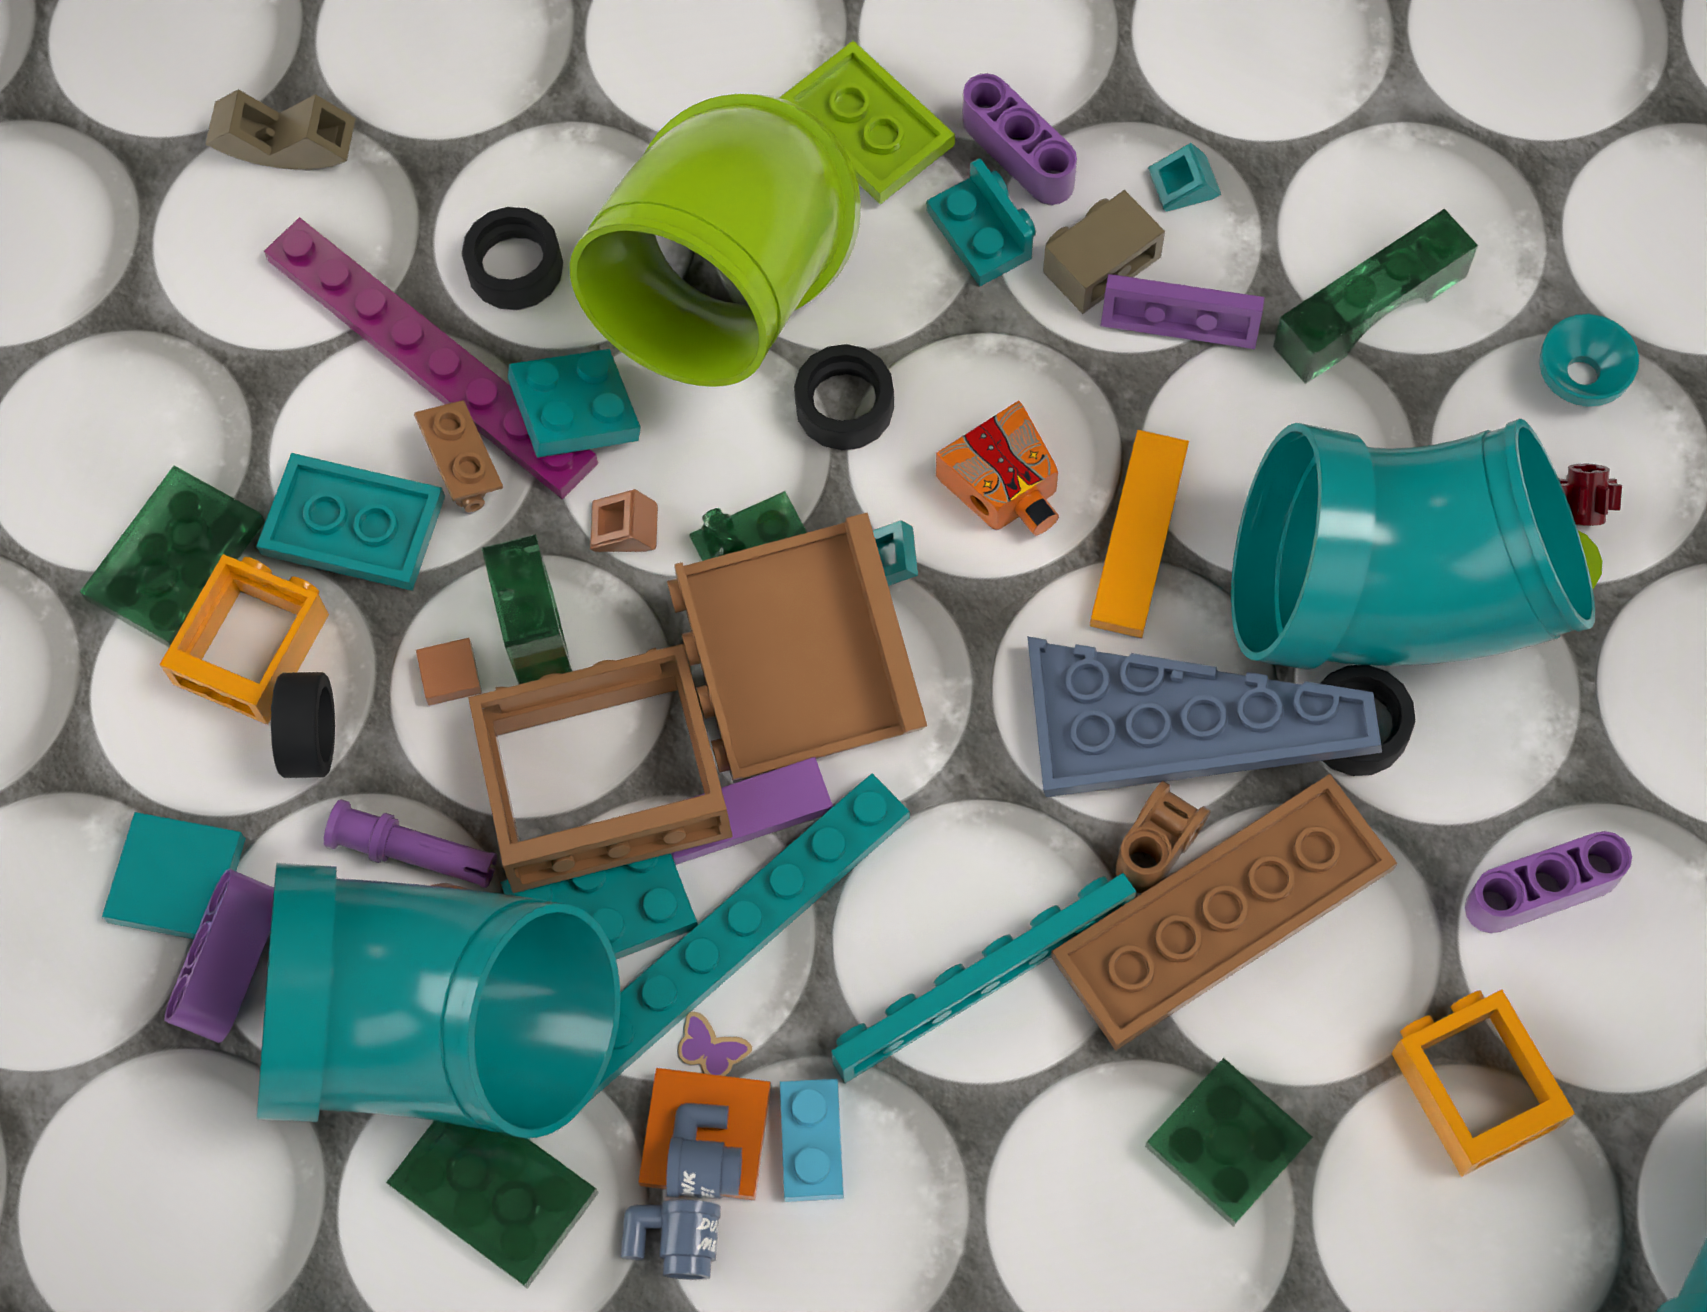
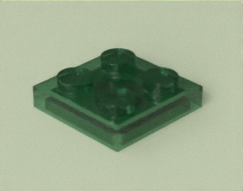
M1223 1058L1148 1139L1145 1147L1234 1227L1310 1143L1313 1136Z

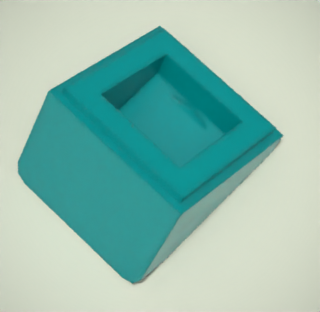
M1192 143L1147 167L1162 207L1166 212L1209 201L1221 195L1206 155Z

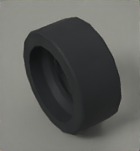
M504 207L490 211L475 221L464 237L461 254L471 288L484 302L492 306L510 310H520L535 306L550 296L561 280L563 259L555 229L542 215L532 210L519 207ZM511 238L529 239L541 246L543 258L538 267L526 276L515 279H499L484 270L482 263L484 256L490 248L500 241Z
M849 344L828 346L811 355L798 371L794 384L798 422L806 434L822 446L838 450L862 448L877 440L890 425L894 411L892 375L883 360L868 349ZM846 374L857 376L873 386L875 391L873 407L868 413L856 419L841 421L827 418L814 406L813 396L815 389L821 382L833 376Z
M1347 665L1329 673L1320 684L1373 692L1374 697L1385 705L1390 712L1392 729L1389 737L1381 744L1382 753L1323 760V762L1331 769L1350 776L1373 775L1391 767L1404 753L1416 722L1414 702L1404 684L1388 671L1371 665Z
M324 672L282 673L277 677L271 704V744L277 772L283 778L325 777L330 772L335 744V709L330 680Z

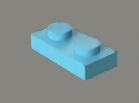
M838 1079L780 1082L785 1202L844 1199Z

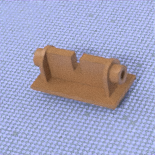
M464 400L414 412V417L452 501H455L458 506L464 507L466 512H475L481 509L485 504L483 499L485 494L503 489V484Z

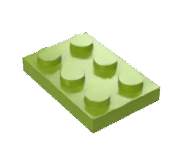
M854 40L779 97L812 113L835 134L851 160L858 184L879 204H882L955 145V134Z

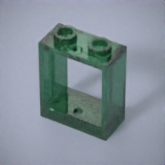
M536 534L483 547L482 553L504 646L518 684L535 681L552 673L564 674L572 672V664L553 587Z

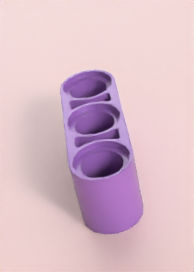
M989 73L978 74L970 78L963 89L962 121L967 133L1041 203L1055 205L1068 200L1073 194L1077 166V155L1072 145L1003 79ZM988 105V106H992V107H991V108H981V107H978V106ZM1020 137L1025 138L1026 140L1016 141L1012 138ZM1047 170H1057V171H1059V172H1061V173H1059V174H1050V173H1047V172H1045V171H1047Z
M1602 831L1492 868L1480 876L1467 896L1464 907L1466 917L1472 926L1478 930L1487 933H1497L1604 896L1615 888L1631 867V849L1619 835ZM1597 855L1604 858L1609 863L1612 873L1605 874L1595 870L1589 863L1588 856ZM1545 873L1555 878L1559 884L1560 891L1550 892L1543 889L1538 884L1535 874ZM1492 891L1503 896L1507 902L1508 909L1499 911L1488 906L1483 898V892Z
M227 869L214 889L169 999L164 1016L166 1022L217 1043L225 1039L237 1017L271 931L274 887L232 869Z

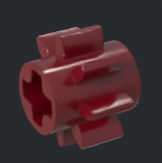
M1573 464L1568 466L1566 479H1559L1576 525H1602L1606 523L1608 510H1621L1622 485L1617 484V479H1609L1610 468L1598 464Z

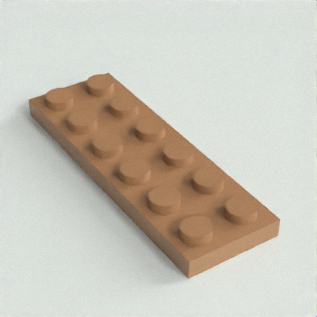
M1328 774L1052 951L1051 958L1113 1048L1118 1050L1392 872L1397 862L1331 774Z

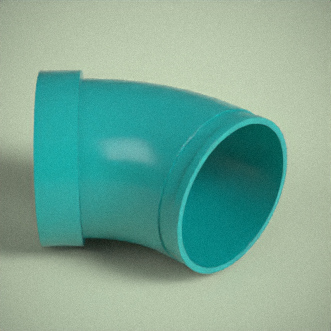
M1523 419L1511 421L1505 427L1494 431L1486 430L1454 441L1412 448L1367 447L1364 441L1353 433L1293 423L1285 427L1275 437L1258 466L1240 520L1231 580V612L1234 633L1240 650L1250 660L1305 670L1315 669L1325 661L1378 666L1429 665L1508 653L1558 639L1561 634L1574 630L1578 632L1587 630L1594 625L1595 602L1591 578L1570 506L1545 448L1532 427Z
M276 863L257 1119L318 1122L319 1110L435 1120L502 1132L521 1138H539L559 1130L576 1117L593 1096L607 1069L616 1040L620 1016V980L616 958L606 933L600 924L586 911L565 903L440 886L337 878L336 866Z

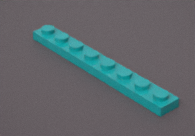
M873 773L620 993L619 1024L612 1055L601 1082L589 1101L910 819V811Z

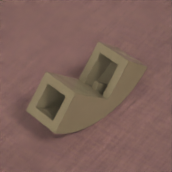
M238 89L215 101L205 145L234 158L268 167L296 170L326 168L347 161L356 118L316 94L279 113Z

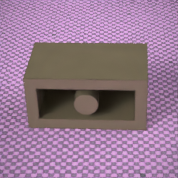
M1124 189L1110 200L1104 198L1090 208L1084 219L1071 228L1063 227L1049 238L1045 246L1043 273L1084 314L1104 299L1108 274L1135 277L1161 258L1165 231Z

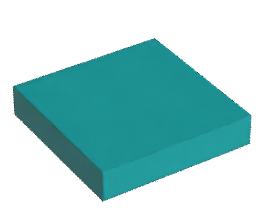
M134 812L102 918L110 924L194 939L221 876L227 869L237 870L246 838L239 831Z

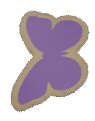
M698 1012L688 1013L684 1027L685 1036L681 1039L678 1046L679 1057L684 1063L688 1065L701 1064L704 1074L725 1076L730 1072L733 1064L740 1062L752 1052V1046L747 1040L740 1037L717 1038L705 1016Z

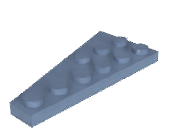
M1027 636L1042 784L1046 797L1382 753L1373 692L1307 681L1301 685L1268 679V675L1251 672H1247L1246 675L1218 671L1217 667L1134 653H1131L1129 656L1098 652L1096 647L1075 644V648L1049 644L1046 639Z

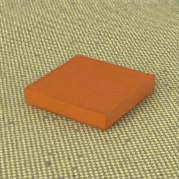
M656 1068L638 1180L639 1185L642 1187L666 1189L669 1146L671 1137H673L675 1114L680 1105L684 1103L729 1106L727 1129L697 1127L696 1140L725 1142L727 1147H742L739 1196L723 1194L721 1196L756 1200L771 1082Z

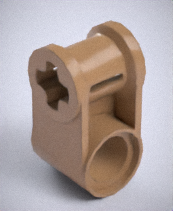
M1161 781L1146 801L1136 822L1123 839L1116 862V875L1119 876L1124 873L1136 890V893H1144L1164 880L1181 854L1185 853L1194 842L1206 823L1211 810L1204 806L1199 809L1195 808L1170 792V784ZM1137 852L1147 853L1155 859L1157 865L1151 868H1141L1131 861L1130 855Z

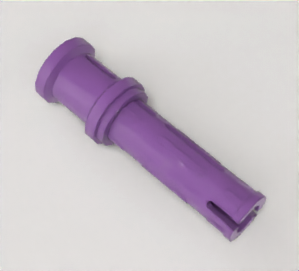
M342 799L335 803L329 815L324 833V845L327 848L336 849L340 845L368 854L369 860L376 863L385 862L388 858L396 859L478 884L483 888L489 886L495 869L490 866L497 864V853L485 852L399 826V820L392 814L383 813L379 817L353 809L349 801Z

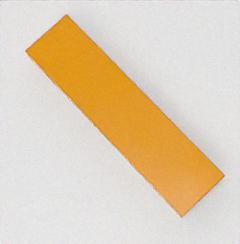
M1137 429L1090 619V627L1143 638L1189 441Z

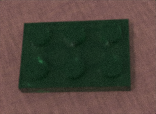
M174 465L81 589L80 593L86 601L165 646L170 647L221 556L224 554L238 560L263 526L265 520L260 512Z
M435 1120L386 1182L393 1190L526 1289L529 1288L599 1193L594 1186L528 1138Z

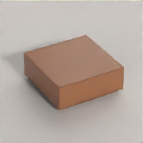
M470 638L416 650L425 698L429 706L482 693Z

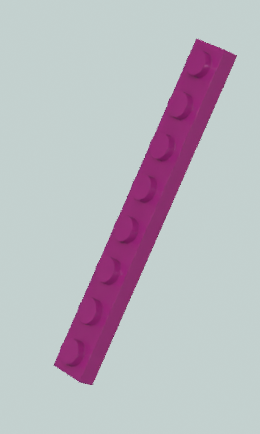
M299 217L264 250L268 262L442 403L449 404L464 400L478 432L562 500L599 464L597 455L590 449L537 458L511 386L302 218Z

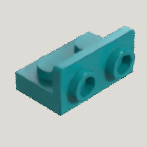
M980 158L970 163V178L926 200L927 213L979 287L1032 259L1033 237L1036 235V229L1031 217L1023 208L1016 209L1009 199V192L1001 175L995 170L990 172Z

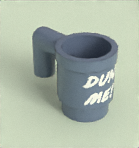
M684 1103L678 1107L668 1153L667 1197L679 1198V1196L720 1199L721 1194L739 1196L742 1147H727L725 1142L696 1140L697 1127L727 1129L729 1106Z
M696 1200L664 1201L662 1205L630 1206L624 1214L621 1258L643 1260L645 1258L647 1228H662L660 1257L664 1259L663 1276L684 1280L710 1279L711 1262L716 1260L718 1221L720 1219L721 1206L711 1202Z

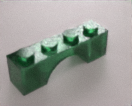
M1444 208L1280 316L1273 348L1300 379L1307 384L1346 358L1358 340L1389 312L1413 299L1422 298L1428 303L1466 278L1478 244Z

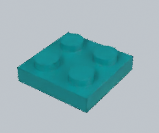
M610 349L509 364L508 380L537 458L639 441L641 427Z

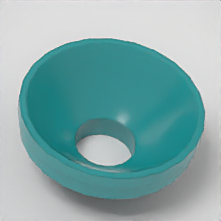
M1579 314L1563 319L1555 324L1547 333L1541 347L1539 364L1545 383L1556 395L1575 405L1593 407L1613 402L1630 387L1638 371L1639 354L1631 335L1615 321L1599 315ZM1576 362L1589 364L1596 371L1597 380L1589 385L1579 384L1571 379L1567 369Z

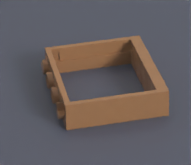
M684 644L656 650L655 647L644 654L616 661L603 660L595 663L592 667L564 674H547L535 681L511 687H495V691L468 697L502 864L513 893L733 837ZM678 690L705 795L519 841L497 735Z

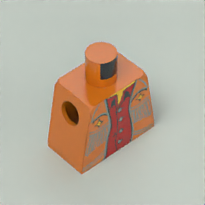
M1019 400L936 453V477L992 529H1001L1020 517L1032 534L1037 536L1046 532L1057 522L1059 515L1046 500L1057 490V466Z

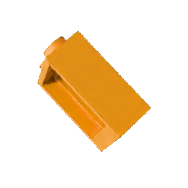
M223 554L159 665L173 685L268 725L271 720L273 689L277 677L282 673L298 672L329 613L319 596L320 591L308 581L295 576L290 577L289 581L273 575L271 569L258 560L244 557L242 561ZM240 592L297 615L260 683L202 660Z
M1481 990L1475 991L1452 1004L1450 1008L1453 1014L1437 1022H1434L1431 1015H1428L1410 1023L1400 1031L1403 1038L1400 1039L1391 1053L1461 1177L1564 1126L1575 1115L1574 1110L1503 990L1484 997ZM1490 1018L1537 1098L1539 1105L1472 1137L1423 1050Z

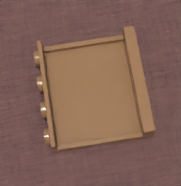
M868 512L848 517L844 523L708 560L683 566V562L674 564L676 579L668 580L667 585L675 613L686 610L691 632L681 635L689 665L700 664L706 685L696 687L704 719L712 717L716 719L720 738L712 740L711 745L719 773L730 770L732 781L734 782L767 773L812 757L816 759L919 731L927 727Z

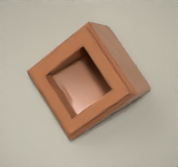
M636 489L593 500L590 549L594 552H646L655 550L657 544V503Z

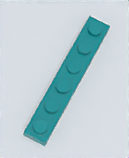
M1124 873L1111 881H1108L1105 876L1092 881L1078 893L1079 900L1063 910L1058 905L1046 909L1030 922L1032 929L1014 940L1010 934L995 940L983 950V959L966 969L962 964L949 968L934 980L936 987L924 995L916 998L913 993L908 994L895 1001L885 1010L887 1017L869 1028H867L865 1023H862L843 1033L836 1040L838 1047L831 1051L833 1066L843 1082H849L1051 958V953L1054 949L1133 900L1136 890Z

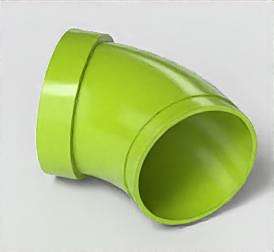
M730 94L706 99L692 105L676 115L657 133L645 153L614 189L590 224L588 230L575 246L570 259V279L581 308L596 329L613 346L638 364L659 375L682 383L706 387L727 386L747 379L760 367L770 347L776 341L792 313L822 294L838 277L849 260L855 246L861 217L859 185L851 160L838 138L821 120L804 108L787 100L760 94ZM655 235L675 241L711 262L731 280L748 304L730 303L714 299L690 286L667 262Z

